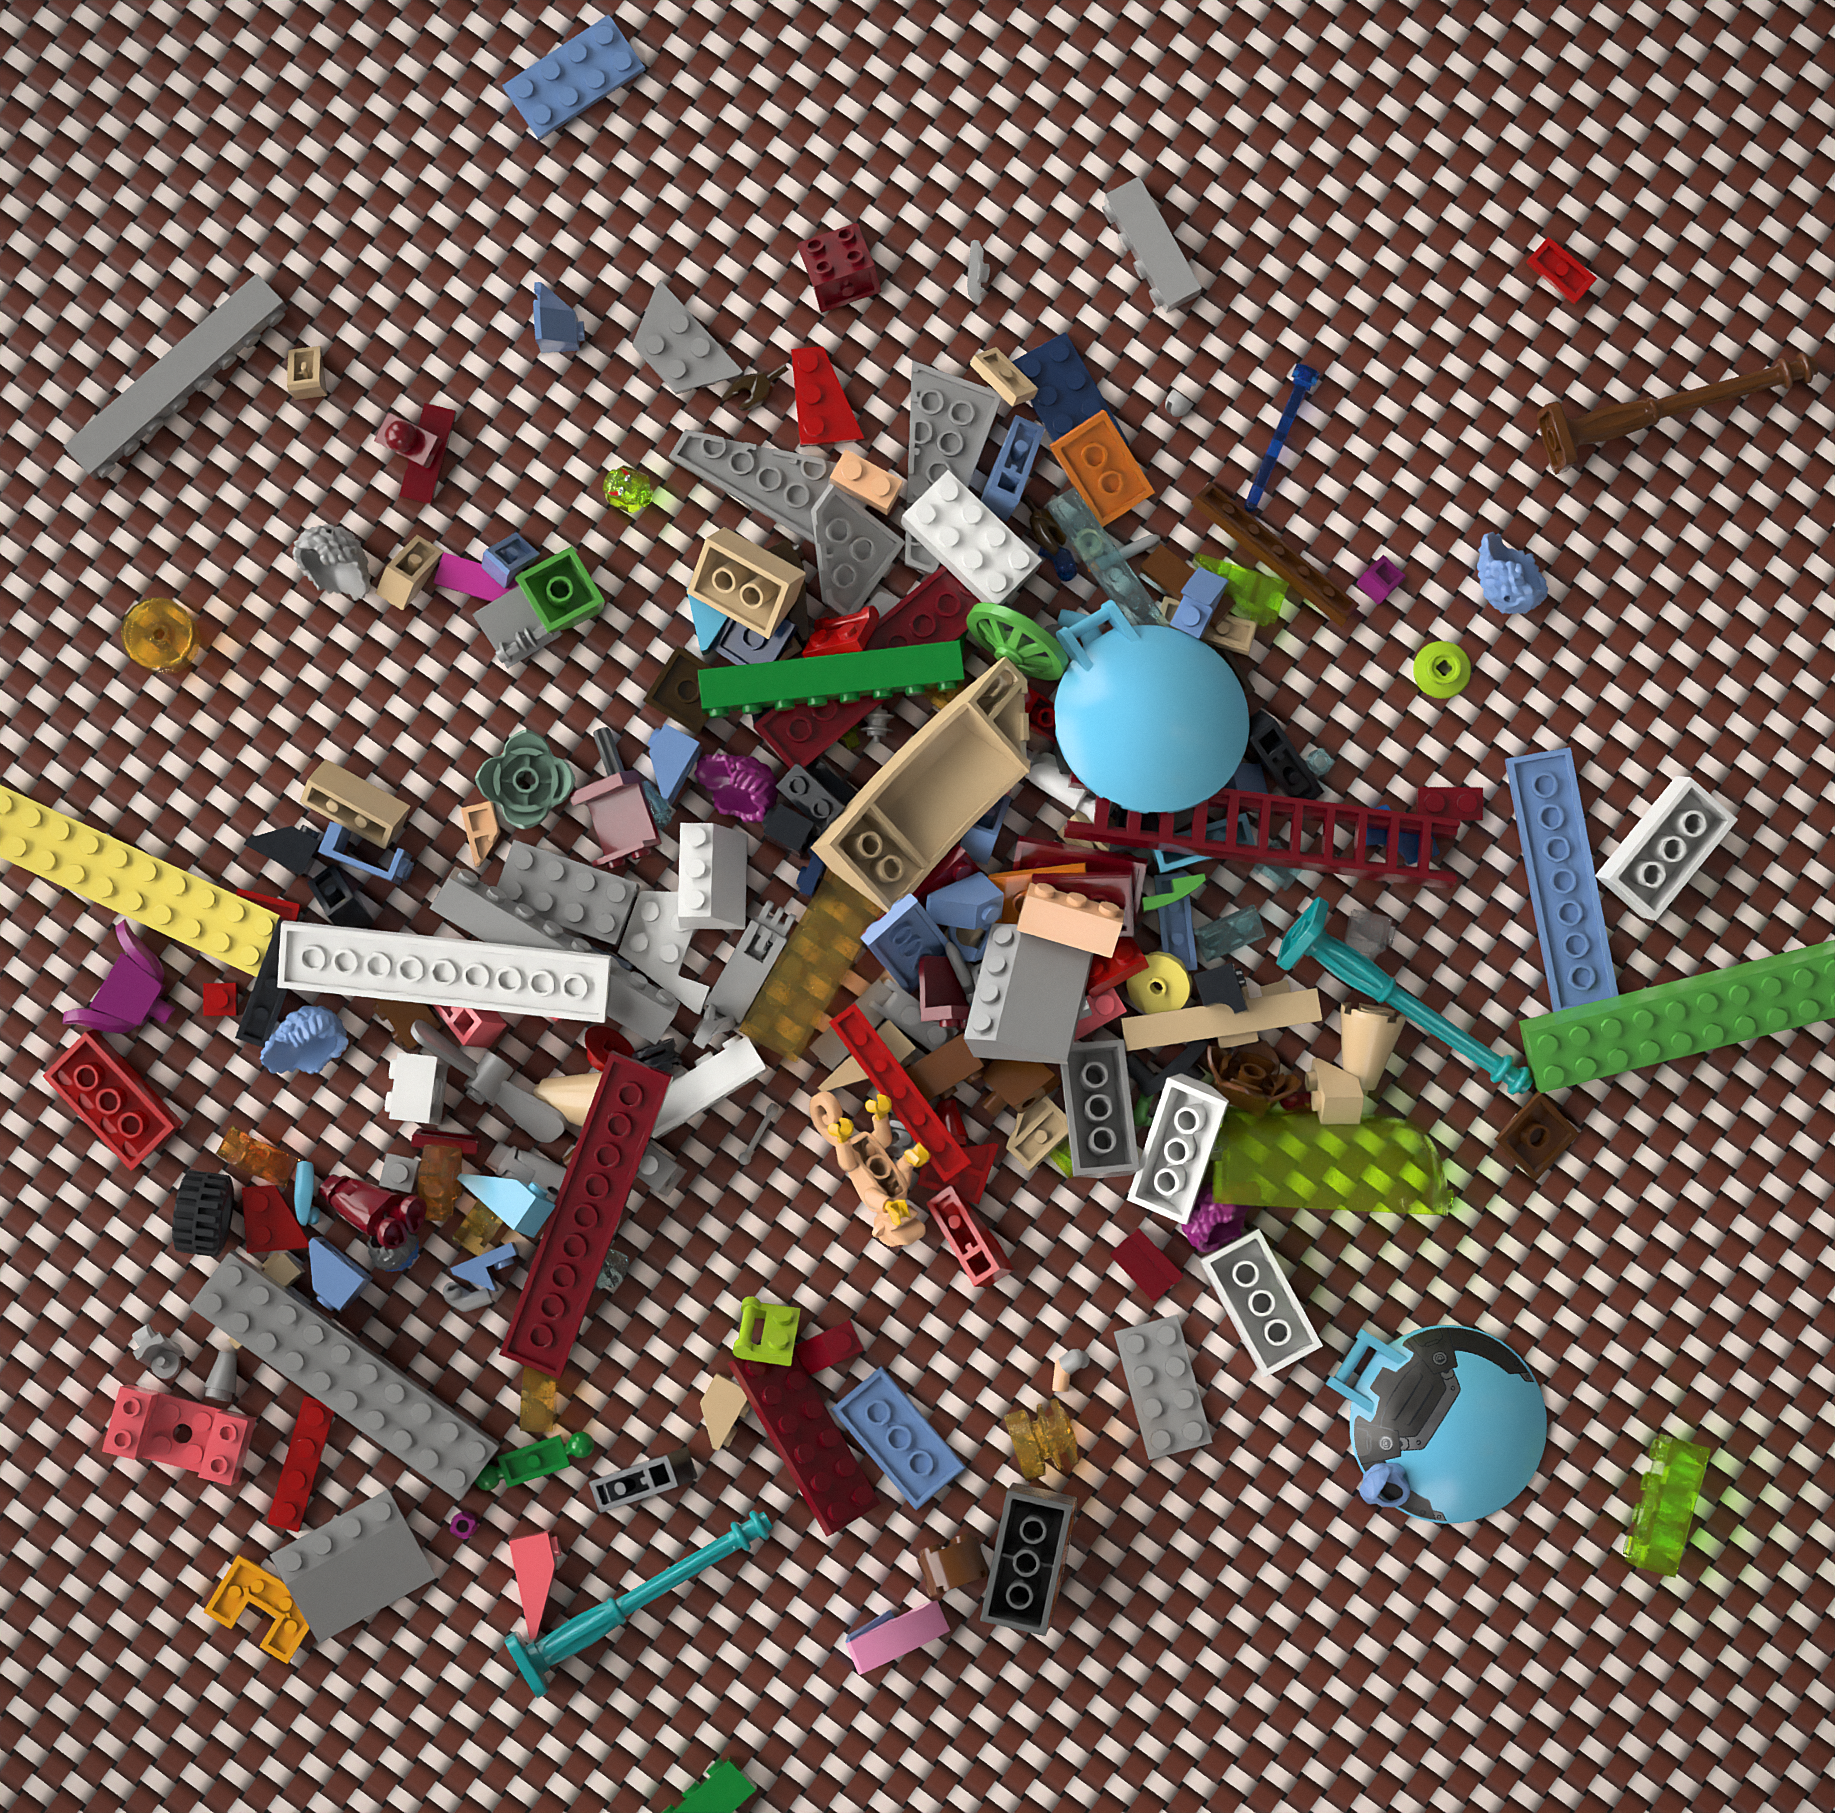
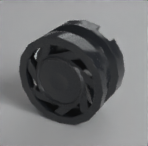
M674 1038L657 1042L656 1045L651 1044L631 1054L633 1059L665 1072L673 1069V1065L679 1066L683 1063L681 1056L675 1052L674 1048L677 1045Z

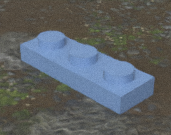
M1187 872L1154 875L1155 894L1172 893L1170 881L1176 878L1187 877ZM1188 895L1171 905L1157 909L1162 952L1170 953L1179 958L1185 964V969L1192 971L1198 968L1190 896Z

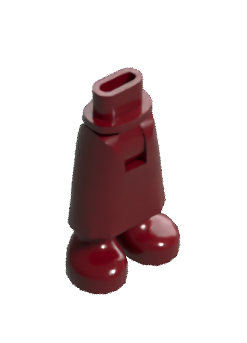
M332 1174L318 1189V1193L326 1198L327 1204L334 1207L341 1216L368 1236H377L381 1246L387 1249L402 1247L408 1238L407 1231L412 1234L416 1233L426 1216L427 1205L424 1199L411 1195L403 1200L402 1196L397 1193L350 1178L347 1175L339 1177Z

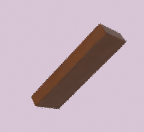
M1162 544L1140 566V571L1179 602H1181L1184 596L1181 590L1196 571ZM1223 593L1209 625L1216 629L1235 608L1236 601Z

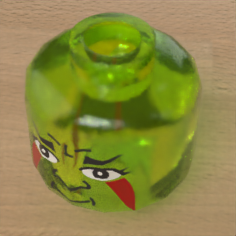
M623 465L617 469H612L606 476L603 484V492L606 493L607 502L628 513H635L641 507L646 508L653 497L649 477L628 466Z

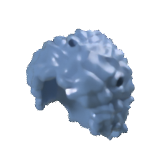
M1494 532L1484 534L1481 540L1482 546L1478 549L1480 556L1477 563L1478 577L1481 579L1480 586L1484 589V597L1502 614H1525L1531 609H1535L1547 597L1548 587L1546 579L1538 572L1539 566L1535 565L1534 555L1532 553L1525 555L1523 550L1517 551L1513 548H1507L1503 544L1501 534L1499 533L1496 535Z
M303 1006L298 1011L289 1013L286 1020L280 1024L278 1030L265 1042V1047L261 1051V1064L266 1066L272 1074L277 1072L282 1074L285 1071L293 1073L296 1068L308 1074L319 1073L332 1058L340 1057L341 1053L347 1048L349 1040L346 1038L347 1032L342 1024V1020L332 1010L324 1006Z

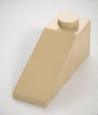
M887 1020L876 1031L903 1069L916 1058L912 1054L916 1047L890 1020ZM851 1055L818 1089L821 1092H828L869 1078Z

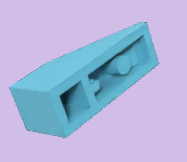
M460 1173L456 1178L513 1230L532 1238L535 1237L556 1206L546 1197L548 1191L535 1182H531L528 1185L513 1179Z

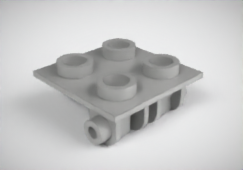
M519 585L472 614L496 650L495 653L501 663L505 664L507 669L563 635L561 631L547 633Z

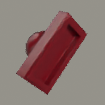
M389 412L374 439V442L428 469L443 441L438 436Z
M418 1128L412 1135L411 1147L430 1149L429 1162L431 1166L441 1173H449L459 1166L461 1153L475 1155L481 1148L482 1137L473 1134Z

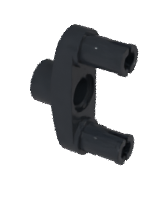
M1212 1038L1187 1042L1185 1044L1187 1048L1160 1073L1157 1071L1154 1073L1133 1052L1126 1059L1128 1074L1140 1086L1138 1090L1146 1098L1162 1090L1165 1087L1167 1078L1174 1075L1184 1074L1200 1081L1206 1073L1195 1061L1209 1045Z

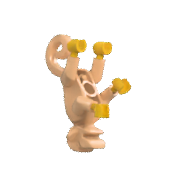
M827 1091L817 1093L810 1099L809 1112L811 1119L821 1136L836 1147L838 1164L842 1170L848 1172L863 1203L870 1211L877 1212L874 1218L872 1235L890 1247L911 1245L922 1238L926 1233L925 1225L916 1219L919 1213L911 1205H907L905 1199L911 1185L913 1168H918L925 1164L931 1154L919 1142L913 1150H906L904 1155L895 1164L885 1151L893 1141L887 1114L891 1109L892 1103L888 1096L878 1094V1104L875 1100H868L865 1104L867 1111L875 1114L872 1117L875 1130L872 1133L860 1132L851 1138L850 1136L854 1131L853 1122L842 1118L843 1110L837 1098Z

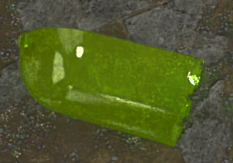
M1227 1106L1213 1151H1219L1220 1160L1213 1161L1212 1203L1448 1216V1209L1453 1208L1454 1193L1453 1190H1448L1446 1171L1437 1147L1422 1129L1405 1119L1387 1114L1362 1113L1360 1124H1321L1317 1111L1313 1110L1286 1111L1283 1108H1272L1266 1111L1265 1116L1255 1117L1249 1114L1247 1110L1236 1106Z

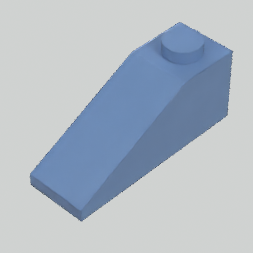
M1015 415L980 499L990 511L1006 522L1020 501L1045 427L1018 415Z

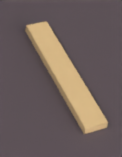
M1317 988L1245 999L1249 1011L1238 1015L1234 1014L1230 1006L1216 1004L1207 1008L1199 1006L1122 1018L1126 1051L1322 1021Z

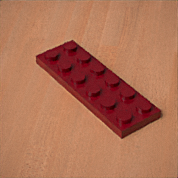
M794 1351L791 1366L736 1358L728 1363L826 1537L836 1533L881 1504Z

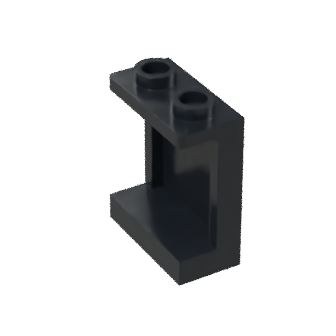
M821 756L806 768L800 763L795 764L776 785L823 832L858 793Z

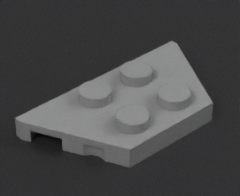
M660 280L655 287L633 341V348L676 395L691 391L693 388L714 385L715 382L730 378L737 379L743 376L744 373Z

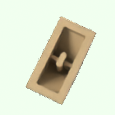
M321 346L288 350L287 388L295 400L327 396Z

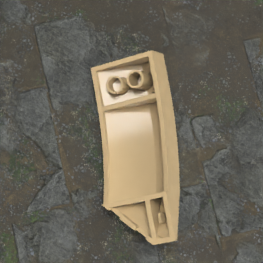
M1007 656L1001 658L948 703L898 750L856 794L841 814L811 846V849L832 872L886 913L891 910L892 905L897 900L904 898L909 893L912 894L964 834L1027 773H1031L1030 760L1026 756V740H1029L1028 713H1025L1024 694H1028L1027 679Z

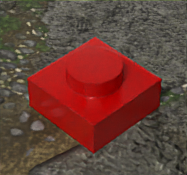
M203 983V1016H238V983Z

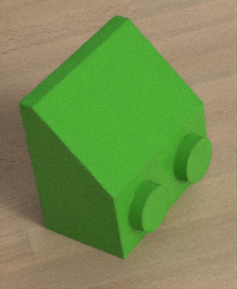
M572 546L515 576V580L548 634L575 627L603 612L605 600Z

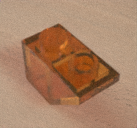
M233 1125L230 1126L216 1152L218 1156L235 1167L282 1188H285L300 1160Z

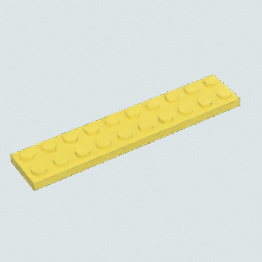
M0 785L1 858L255 977L258 976L280 915Z

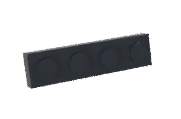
M279 916L235 1036L236 1039L262 1048L265 1047V1042L269 1040L288 991V988L277 987L281 923L284 920L293 921Z

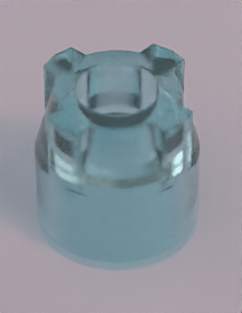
M1323 748L1312 751L1305 760V764L1315 777L1324 776L1333 765V759ZM1315 757H1324L1326 765L1322 768L1317 767L1314 764Z

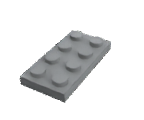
M1178 1315L1114 1331L1148 1459L1151 1460L1213 1443Z

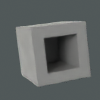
M387 1153L379 1186L416 1193L423 1161Z

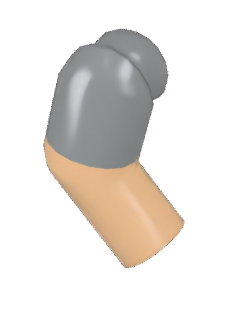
M1072 1349L1056 1361L1053 1391H1069L1070 1374L1079 1368H1086L1090 1362V1357L1086 1351Z

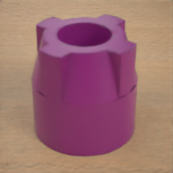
M461 1511L452 1518L449 1528L450 1532L458 1538L467 1539L476 1533L479 1523L475 1514L470 1511ZM459 1520H466L468 1522V1531L461 1532L457 1528Z

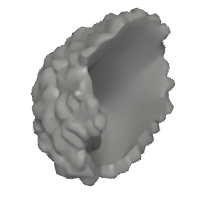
M324 524L323 526L318 525L306 529L301 533L298 540L294 542L293 559L297 562V567L303 571V575L308 576L309 581H313L318 591L326 589L328 594H331L333 591L337 594L343 592L350 594L354 601L359 600V598H365V594L369 593V580L371 579L367 567L369 562L360 541L355 539L354 534L346 531L341 526L334 527L330 524Z

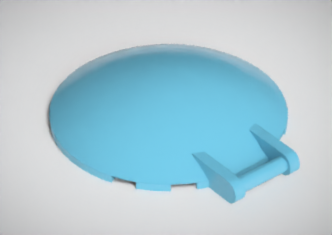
M1111 599L1103 603L1100 610L1070 628L1063 627L1056 632L1059 643L1072 662L1062 677L1055 697V733L1064 759L1077 778L1088 789L1101 798L1105 797L1121 805L1123 809L1148 814V812L1174 813L1195 807L1211 798L1227 784L1241 763L1246 750L1249 735V713L1246 698L1237 677L1215 650L1194 636L1173 628L1157 625L1131 626L1119 607ZM1107 620L1110 622L1113 629L1087 645L1081 647L1076 640Z

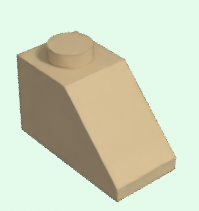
M416 535L386 566L375 594L399 609L404 610L419 594L444 551Z

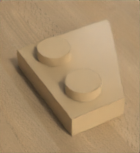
M1046 1095L1026 1112L1018 1113L1014 1131L1011 1133L1006 1146L1007 1150L1031 1172L1069 1135L1066 1115Z

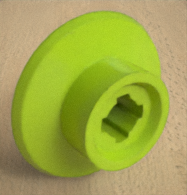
M1436 641L1426 645L1419 651L1413 664V674L1417 685L1424 693L1434 698L1446 699L1458 695L1465 689L1471 677V663L1465 651L1458 645L1448 641ZM1441 662H1445L1448 668H1450V671L1445 676L1436 669Z

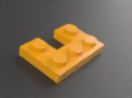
M239 1554L203 1612L232 1629L249 1601L276 1617L275 1622L259 1647L288 1664L310 1628L283 1580L242 1554Z

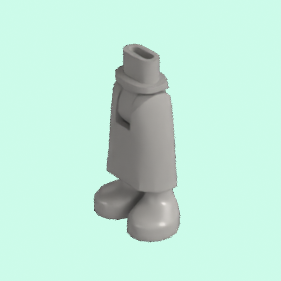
M501 1141L498 1142L486 1161V1164L497 1170L496 1175L499 1177L518 1180L528 1185L531 1182L539 1184L548 1191L546 1197L553 1203H555L567 1171L566 1168L524 1150H518L516 1146L510 1148Z

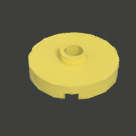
M1156 951L1144 955L1150 967L1127 979L1126 986L1130 999L1137 1008L1147 1014L1183 1008L1191 995L1193 983L1191 975L1185 969V964L1170 953ZM1153 982H1159L1163 990L1156 989Z

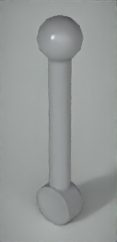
M771 1103L768 1106L766 1116L746 1151L738 1157L741 1164L746 1165L751 1162L750 1155L771 1118L777 1114L779 1110L778 1105Z

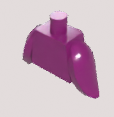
M126 919L115 927L117 938L126 953L121 952L89 1006L93 1009L75 1008L66 1011L63 1015L62 1024H77L107 1033L122 1034L132 1031L137 1025L143 1026L149 1016L163 1024H166L171 1018L175 1007L160 999L167 987L163 984L165 973L162 964L149 947L134 934Z

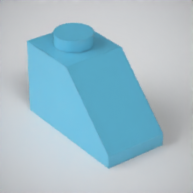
M688 594L702 655H706L712 650L710 647L728 616Z

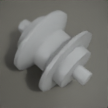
M880 705L865 717L868 720V724L866 727L861 728V731L867 732V736L873 737V743H880V737H886L887 733H893V730L887 727V721L894 718V715L888 714L887 710H882Z

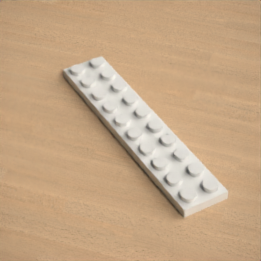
M284 920L281 923L277 987L605 1023L611 956Z

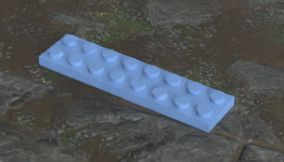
M1571 747L1505 759V765L1553 1012L1618 996Z

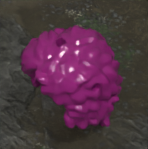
M717 753L715 755L706 754L697 761V769L694 772V776L699 778L700 784L705 785L706 791L713 793L714 808L718 809L720 814L741 817L742 821L746 823L750 821L754 824L763 821L769 809L776 805L779 789L776 787L778 779L767 764L761 763L755 757H745L743 755L729 756Z
M1224 1179L1215 1183L1208 1182L1204 1187H1200L1189 1223L1187 1225L1181 1224L1182 1232L1187 1235L1191 1245L1196 1246L1200 1252L1208 1253L1216 1251L1223 1244H1229L1231 1239L1241 1237L1242 1232L1240 1229L1244 1228L1245 1213L1251 1206L1260 1203L1259 1198L1262 1196L1260 1186L1255 1181L1246 1182L1242 1180L1236 1182Z

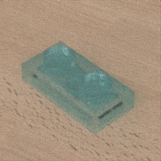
M1253 904L1193 930L1206 962L1266 937L1259 914Z

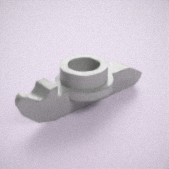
M973 240L970 247L967 291L972 301L980 304L982 303L980 294L984 292V288H981V283H987L990 266L983 262L984 250L980 242Z

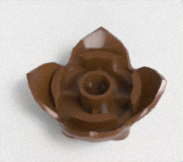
M1267 1040L1245 1045L1239 1049L1234 1057H1232L1231 1053L1228 1054L1225 1049L1220 1047L1208 1046L1207 1048L1208 1064L1214 1075L1216 1091L1229 1101L1228 1105H1234L1240 1109L1247 1110L1249 1114L1255 1117L1265 1116L1266 1111L1272 1109L1278 1101L1290 1096L1303 1085V1081L1295 1075L1280 1074V1060Z

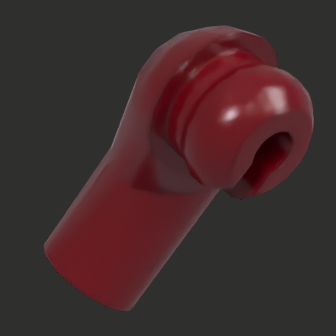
M1296 1091L1290 1096L1281 1099L1279 1104L1286 1111L1312 1110V1094Z

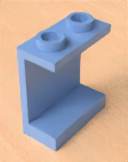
M330 821L318 850L319 853L397 885H401L402 880L407 881L414 866V862L410 861L411 854L397 848L388 872L343 855L352 831Z

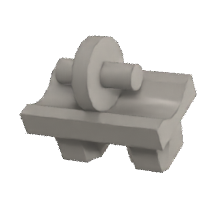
M149 1324L132 1334L139 1348L133 1351L138 1361L152 1368L153 1373L161 1379H171L178 1374L181 1368L179 1357L185 1354L179 1344L167 1338L161 1331L155 1332L154 1328Z

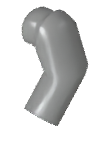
M449 1282L443 1288L445 1301L462 1312H468L493 1303L488 1288L471 1293L456 1282Z

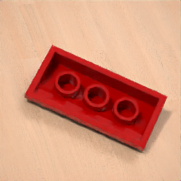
M96 1029L86 1031L43 1074L44 1079L130 1171L138 1167L184 1124Z

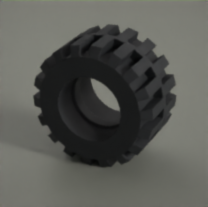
M188 1170L178 1189L172 1223V1239L177 1252L211 1257L220 1255L229 1235L233 1214L234 1186L230 1175Z

